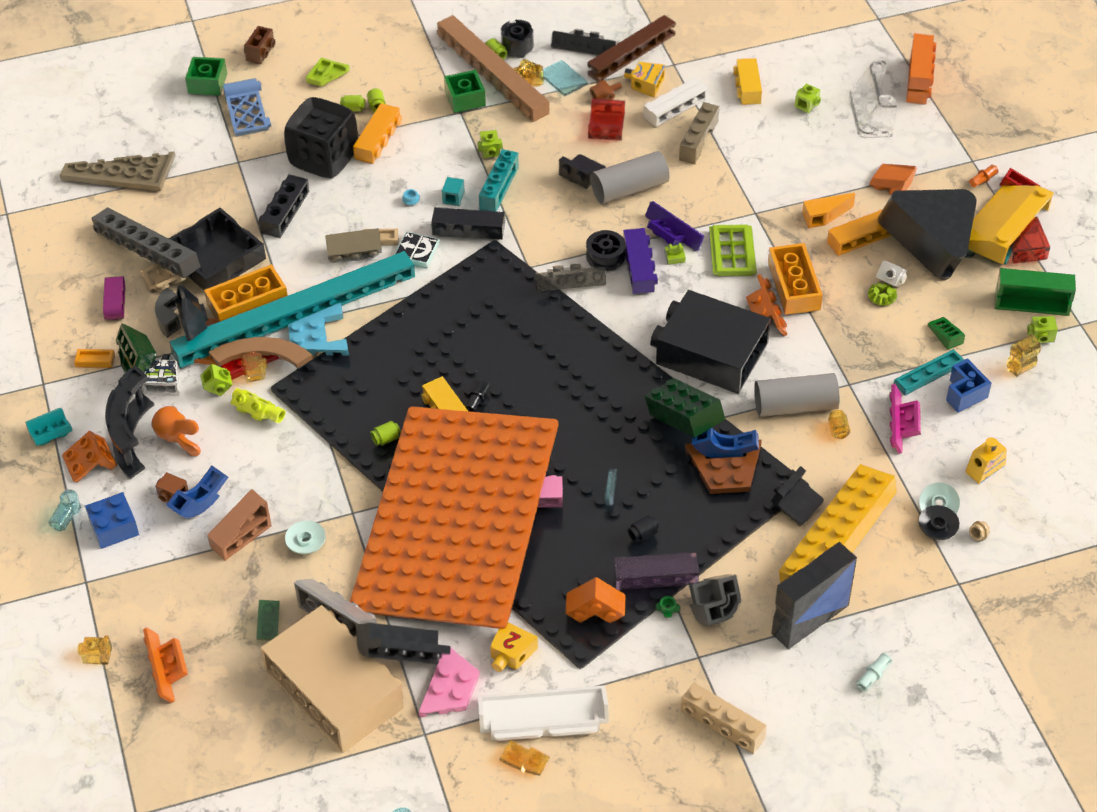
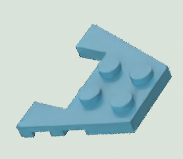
M341 303L288 324L290 342L301 346L312 355H315L316 352H326V355H333L334 353H341L342 356L349 355L346 339L327 342L325 322L344 319Z

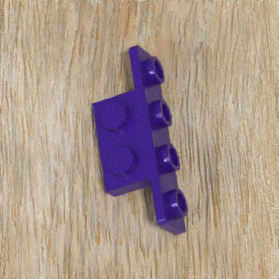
M650 202L645 217L651 220L647 228L652 230L653 234L662 237L668 244L685 243L695 251L700 249L704 239L703 234L656 202Z

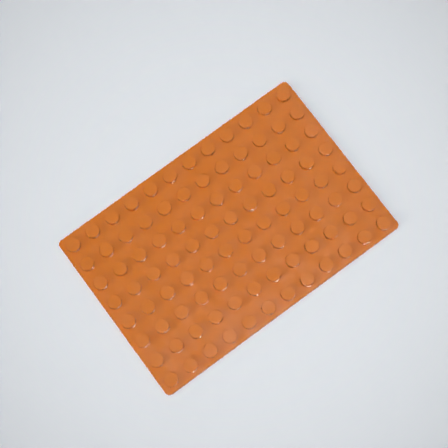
M410 407L404 421L350 603L354 602L366 613L370 612L376 615L505 629L509 621L559 425L558 420Z

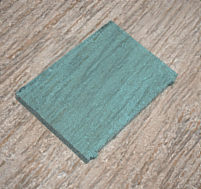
M563 60L539 71V75L564 96L588 85V81Z

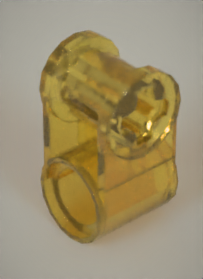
M523 59L520 65L514 68L532 86H541L544 83L542 65Z

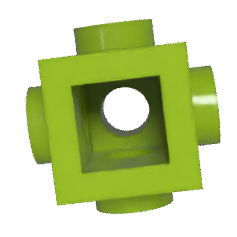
M806 83L802 88L798 89L794 107L810 113L821 102V89Z
M497 130L480 132V141H477L478 151H482L483 158L498 157L500 149H503L502 139H498Z
M1055 316L1032 317L1031 323L1027 326V334L1031 336L1032 343L1055 342L1058 331Z
M211 364L200 375L203 389L222 396L233 385L230 371Z

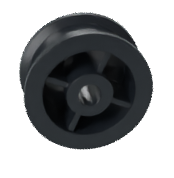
M601 230L591 234L586 241L587 262L591 267L599 270H616L625 260L624 250L626 243L624 238L619 233L611 230Z

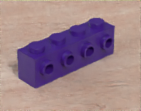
M645 228L623 230V238L626 243L625 255L632 293L654 292L655 285L658 284L657 274L653 272L655 271V262L651 261V258H653L652 248L648 247L650 246V237L646 235Z

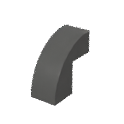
M168 288L162 291L155 303V313L159 329L167 338L181 328L179 316L174 313L177 309L174 297L177 294Z

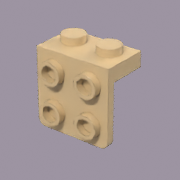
M156 263L140 270L148 289H155L156 292L170 287L168 284L170 282L174 284L186 279L174 275L171 271L163 269Z

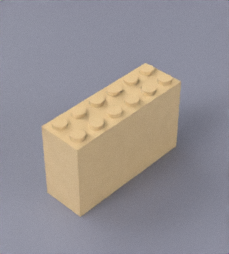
M322 605L261 647L265 671L343 753L404 709L401 681L396 676L393 677L385 664L379 663L376 658L364 657L358 650L357 636L353 637L349 633L347 626L344 623L340 624L336 620L334 613L331 610L327 611Z

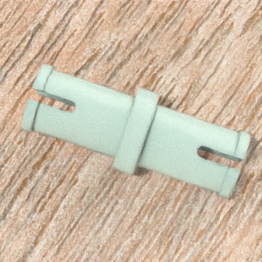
M881 653L878 659L866 668L864 675L856 682L857 687L864 692L868 691L869 687L882 677L883 671L892 663L891 657L886 653Z

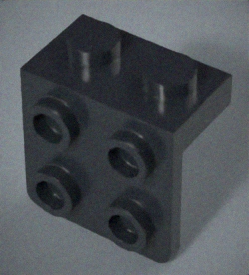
M578 154L573 160L564 156L559 159V175L586 189L591 186V173L606 168L604 165L582 154Z
M802 466L796 471L792 469L785 477L787 481L784 484L780 482L773 490L776 494L771 499L774 505L800 526L804 525L824 502L823 497L801 480L807 471Z

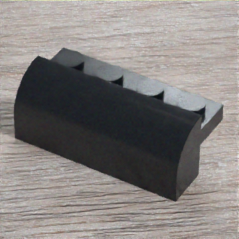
M378 623L357 624V647L364 657L437 664V660L442 659V655H449L451 653V646L438 644L437 630Z

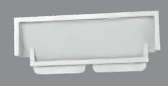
M605 686L478 696L480 733L491 732L492 741L590 734L599 732V724L609 723V705Z

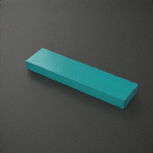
M952 349L894 379L893 384H896L897 388L906 396L950 373L952 366L964 359Z

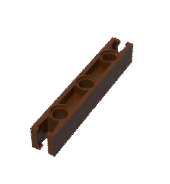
M666 15L661 16L587 62L588 68L592 69L587 71V75L597 82L606 79L675 36L676 31L671 29V27L674 28L676 22Z

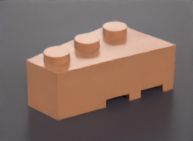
M251 489L207 535L210 548L226 561L272 527L267 501Z

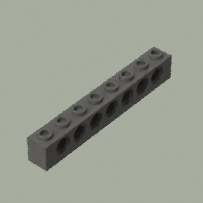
M108 207L91 218L93 229L97 234H101L108 240H112L129 251L137 253L140 257L156 263L163 269L171 271L174 275L186 278L200 268L196 252Z

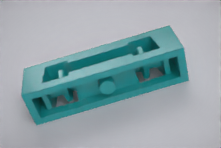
M501 150L479 193V210L498 211L519 168L518 152Z

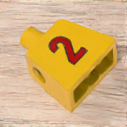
M508 622L505 629H498L491 644V658L494 659L491 664L492 668L497 672H502L505 666L514 670L518 669L538 649V636Z

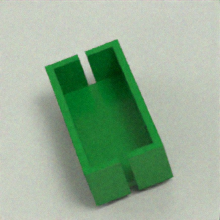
M1000 268L995 289V309L1069 316L1076 292L1075 274Z

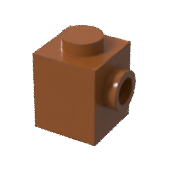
M168 472L157 481L155 486L158 498L166 503L170 501L177 490L182 492L189 491L186 480Z

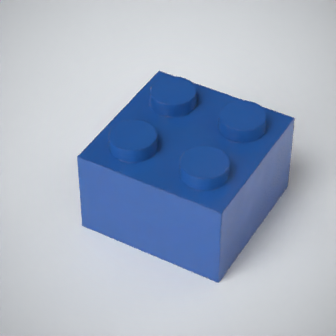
M123 492L85 505L90 524L101 549L139 535L135 518Z

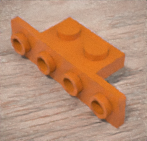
M759 274L757 278L761 288L746 296L750 310L769 317L771 320L774 319L777 329L783 336L788 335L785 329L787 324L780 316L782 311L778 304L775 303L777 298L773 291L770 290L772 285L768 278L764 279Z
M146 627L143 629L144 643L148 648V659L152 664V675L157 684L156 692L161 699L172 703L175 701L171 684L188 675L180 641L174 637L161 645L158 634Z

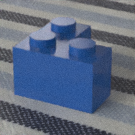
M967 358L952 366L949 380L952 384L949 385L946 401L959 413L987 399L992 383Z

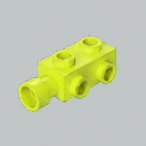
M236 388L232 393L230 404L236 406V410L242 413L248 412L255 420L271 419L279 424L286 415L284 409L278 406L275 407V404L271 401H267L255 393Z

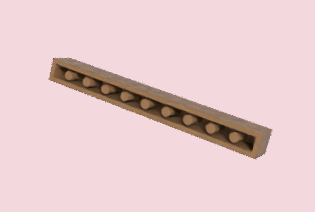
M454 15L437 22L438 37L443 39L449 47L453 48L459 56L465 59L467 64H470L497 91L499 90L526 117L535 122L550 114L549 100Z

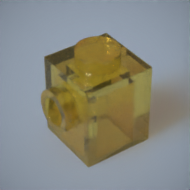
M251 351L242 355L241 364L246 383L265 379L267 361L266 358H262L261 352Z

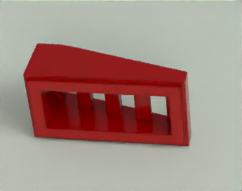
M1009 168L999 184L1001 187L1040 186L1012 168Z

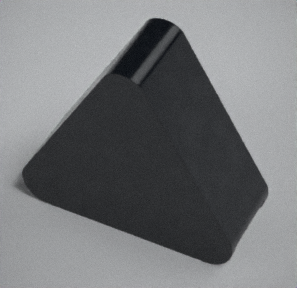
M966 189L894 191L879 214L878 223L934 276L947 280L953 275V272L967 254L977 199L972 192Z

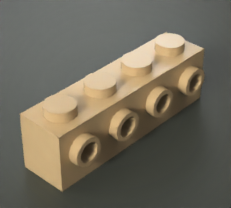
M695 682L692 683L682 696V712L752 754L756 752L765 740L766 724Z

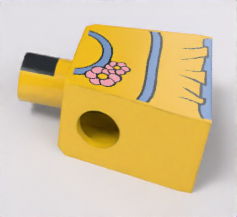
M639 62L635 70L625 69L624 78L631 79V88L633 90L655 97L665 78V65Z
M993 437L987 438L986 442L972 452L965 473L978 484H981L1006 466V447Z

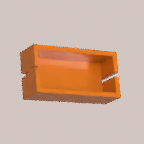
M914 33L909 64L907 103L927 104V98H931L932 88L929 87H932L934 81L936 53L933 52H936L937 42H934V35Z

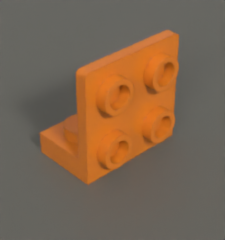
M90 430L62 454L69 473L76 483L97 465L110 470L117 466L105 438Z

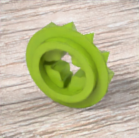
M877 282L876 285L872 284L870 289H868V297L877 305H890L897 299V289L893 288V285H887L886 282L884 284Z

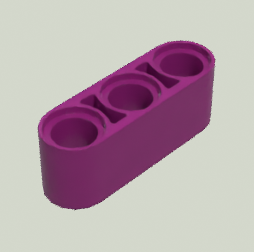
M124 276L105 277L103 315L105 320L124 319L126 292Z

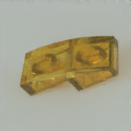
M510 740L499 761L523 772L540 776L550 756L533 747H530L528 750Z

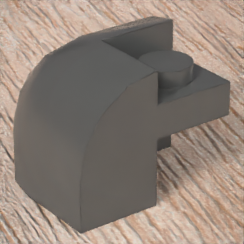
M736 574L709 577L689 584L693 601L690 607L695 619L700 624L710 626L734 617L733 615L737 611L739 603H741V594Z

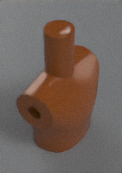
M601 80L596 85L590 87V93L596 102L601 100L611 101L615 98L613 91L621 89L622 85L618 82L609 86L605 80Z

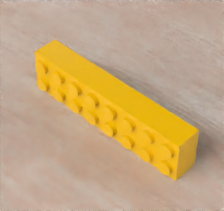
M859 464L779 569L780 583L810 564L839 541L853 553L897 493L895 476Z

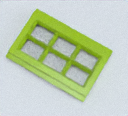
M748 224L709 226L713 275L753 276V274H757L752 226H748Z

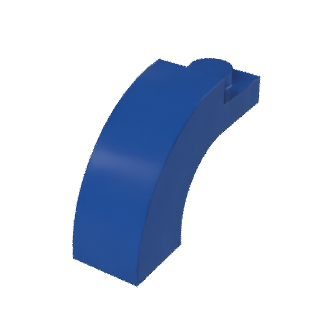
M710 428L697 437H692V445L701 454L710 458L743 457V453L759 450V436L756 430L737 435H723Z
M211 465L194 488L186 492L177 490L166 506L182 517H195L215 503L220 497L217 494L229 477Z

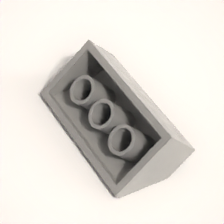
M314 579L297 580L294 583L299 608L307 613H311L322 605L327 611L331 610L334 613L336 620L340 624L344 623L347 626L349 633L353 637L357 636V624L377 623L372 613H366L356 603H350L340 593L331 591L322 582L319 583Z

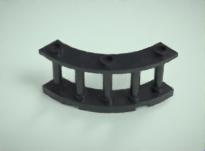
M136 365L118 380L119 384L111 391L105 409L106 426L113 442L116 461L122 472L129 479L145 469V466L139 461L133 449L139 444L138 439L134 436V431L142 416L154 406V402L141 391V386L148 381V376ZM135 395V399L129 404L131 398Z

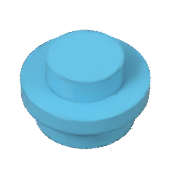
M414 189L406 190L402 196V201L407 205L417 204L420 200L419 194Z

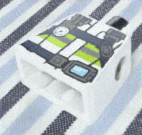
M163 354L161 360H154L150 368L145 372L148 376V381L142 385L144 395L180 396V374L177 361L172 360V356Z

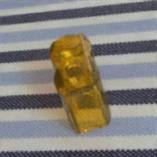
M1032 334L1011 345L1007 369L1016 377L1035 368L1037 365V355L1040 353L1041 344Z

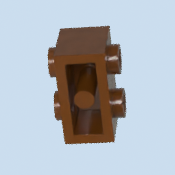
M262 26L256 27L244 45L246 61L262 64L264 59L268 57L269 52L275 47L276 43L273 29Z

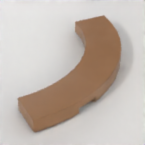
M252 337L235 340L208 352L209 356L219 366L242 358L247 354L276 355L280 359L293 364L296 368L303 366L313 359L312 354L301 346L290 341L271 337Z

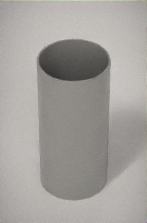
M655 151L591 173L590 180L596 199L599 203L604 204L667 183L670 176L664 156L661 152Z
M835 373L755 381L754 385L755 405L759 417L839 408V385Z

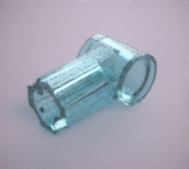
M65 490L61 493L60 503L48 522L55 530H65L72 517L81 510V503L76 491Z

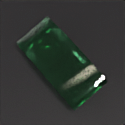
M259 600L256 640H272L278 636L280 601Z

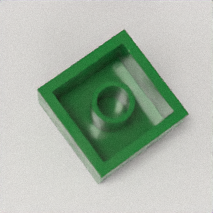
M192 57L185 77L188 94L221 96L223 84L227 76L225 58Z
M476 70L444 76L445 94L453 113L486 106L485 89Z

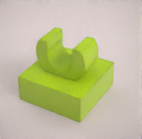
M678 243L677 246L669 244L668 247H665L668 265L685 263L686 257L681 243Z

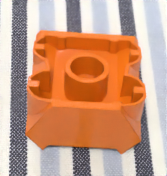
M882 164L872 177L869 185L877 190H889L890 195L894 191L907 190L913 181L917 167Z

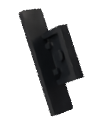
M574 29V31L567 33L554 30L552 32L551 47L600 55L615 46L616 41L604 39V36L594 31L584 33L582 29Z

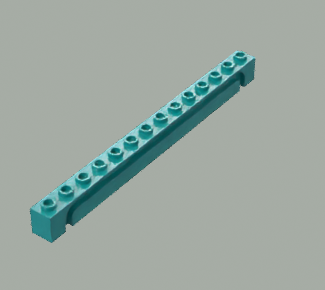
M405 251L212 324L190 341H187L186 335L169 341L171 353L179 367L183 368L193 364L197 358L209 357V351L226 343L245 338L263 337L288 327L290 323L338 303H341L342 306L394 286L398 280L404 282L415 277L414 263Z

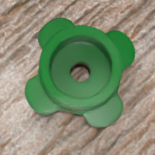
M666 596L660 600V603L656 604V610L661 611L665 618H671L674 612L680 611V605L676 603L673 597Z

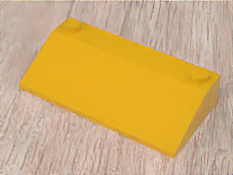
M1002 186L974 217L968 249L1003 265L1007 250L1041 209L1047 211L1050 209L1054 193L1040 186Z

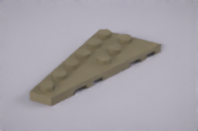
M175 151L168 152L167 155L153 153L149 157H143L142 155L117 157L113 161L99 159L95 163H88L87 161L65 163L60 173V179L161 192L175 159Z

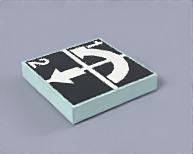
M405 232L395 254L405 251L414 265L428 268L440 244V240Z

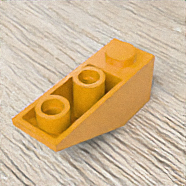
M855 193L804 201L802 215L808 228L825 226L853 208Z

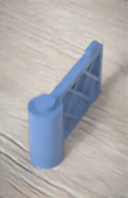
M253 78L223 84L235 137L269 130L268 127H271L270 119L265 117L259 91H262L260 81ZM257 97L254 103L248 101L249 98ZM233 101L240 102L237 106L231 104ZM244 104L250 106L247 111L241 108ZM253 109L260 111L257 115L251 113ZM237 112H240V113L243 114V115L241 116V118H238V117H236V116H234V115H235ZM247 116L253 118L250 123L244 121ZM257 121H260V122H262L264 125L255 126L254 124H255ZM240 124L246 126L245 129L237 130V127Z

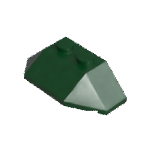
M121 323L116 337V344L119 345L118 353L121 366L125 373L135 365L145 373L150 368L151 363L154 362L156 351L147 335Z

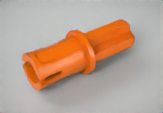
M992 164L986 169L980 170L978 175L969 180L971 187L975 188L981 183H987L991 177L998 174V167Z

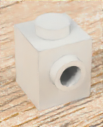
M883 260L876 278L893 286L900 287L906 281L907 270Z

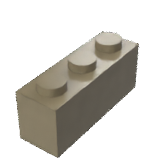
M379 228L325 235L328 259H332V261L343 260V257L357 259L365 254L372 257L382 252Z

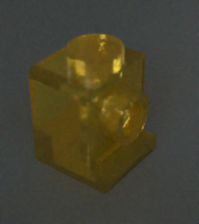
M104 635V638L84 637L83 643L78 644V655H81L83 664H109L112 651L109 635Z

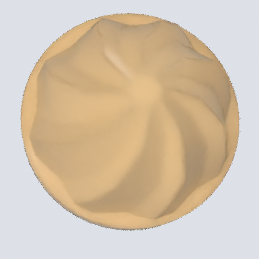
M976 521L969 529L970 536L974 540L983 541L988 538L990 526L984 521Z

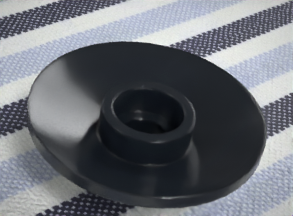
M934 505L927 507L921 512L919 527L926 536L932 539L946 540L957 533L959 518L951 509L945 506Z

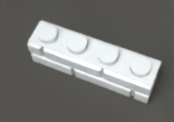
M696 77L690 81L687 80L683 85L673 88L664 95H660L654 101L647 102L643 109L644 119L656 128L708 98V87Z

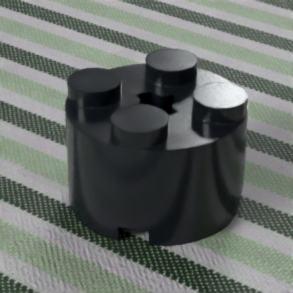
M517 19L515 22L510 23L508 21L502 25L501 44L506 48L507 54L524 58L526 54L532 51L534 47V32L529 22Z

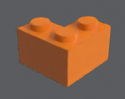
M595 577L566 593V614L580 623L594 615L608 623H612L625 616V594Z

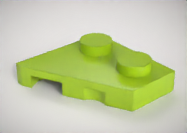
M321 57L306 76V82L321 87L349 72V65Z

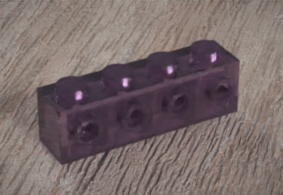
M684 552L681 554L614 558L616 589L628 590L685 586L699 582L696 553Z

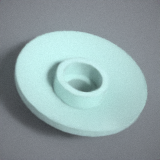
M942 482L932 483L922 491L919 499L921 511L936 505L935 501L939 499L943 502L942 506L951 509L957 514L960 507V498L957 491L949 484Z
M314 521L297 522L287 530L285 535L287 547L297 554L316 552L323 546L326 539L323 527Z

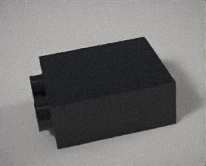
M688 289L680 302L675 300L671 302L666 314L667 324L665 327L656 326L651 336L650 346L657 348V365L739 394L768 345L771 318Z

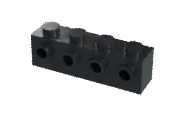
M434 207L431 221L432 235L503 240L505 212Z

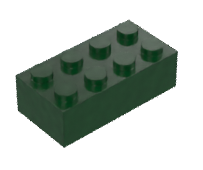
M675 378L668 380L666 384L659 388H654L645 395L650 416L694 438L725 420L720 399Z

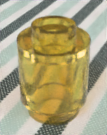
M842 410L832 411L828 418L831 434L834 438L844 439L851 433L847 415Z

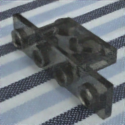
M570 264V267L564 268L563 265L553 266V269H547V272L535 273V286L538 292L606 285L605 267L585 268L581 264Z

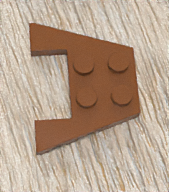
M759 440V450L747 452L745 457L705 459V455L697 451L692 443L685 444V451L690 455L694 467H697L700 477L710 494L750 492L762 440Z

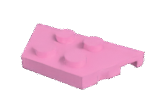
M451 648V653L449 655H442V659L439 660L420 707L419 716L426 717L427 713L439 712L440 715L451 711H466L480 676L479 670Z

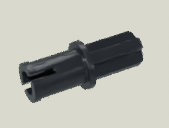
M485 380L478 382L474 391L469 394L470 398L465 405L469 412H476L478 405L483 402V396L489 387Z

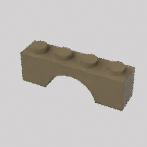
M703 102L680 143L679 160L696 164L701 155L708 131L713 132L719 121L720 106Z

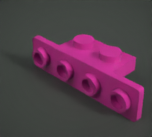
M892 384L891 392L889 393L892 407L889 408L892 417L890 422V429L892 431L890 443L892 448H895L898 454L903 453V439L921 434L920 403L916 400L902 404V395L896 384Z

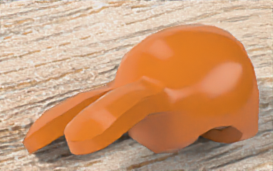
M165 406L154 414L151 426L158 437L167 442L178 443L189 455L198 456L201 453L200 447L185 437V435H194L199 431L198 424L195 421L186 419L175 406Z

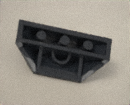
M180 285L177 288V295L174 299L187 341H190L207 328L205 322L209 320L204 304H199L198 298L184 286Z

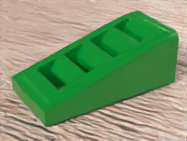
M945 317L928 322L929 328L948 350L964 344L965 334Z

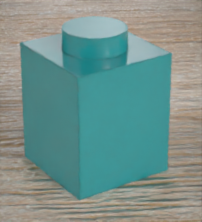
M446 178L442 189V204L460 206L465 193L464 179Z

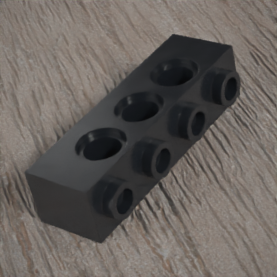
M288 174L287 178L282 181L278 192H275L273 200L266 207V211L259 217L258 224L262 234L278 238L282 237L310 192L308 179Z

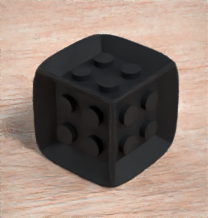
M310 97L288 119L284 129L285 148L289 162L296 168L317 176L334 178L354 156L353 146L358 140V129L355 114L349 108L326 99Z

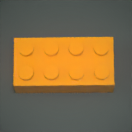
M805 243L769 247L768 265L785 315L821 310L823 294Z
M272 264L204 290L207 306L217 322L288 296L287 288Z

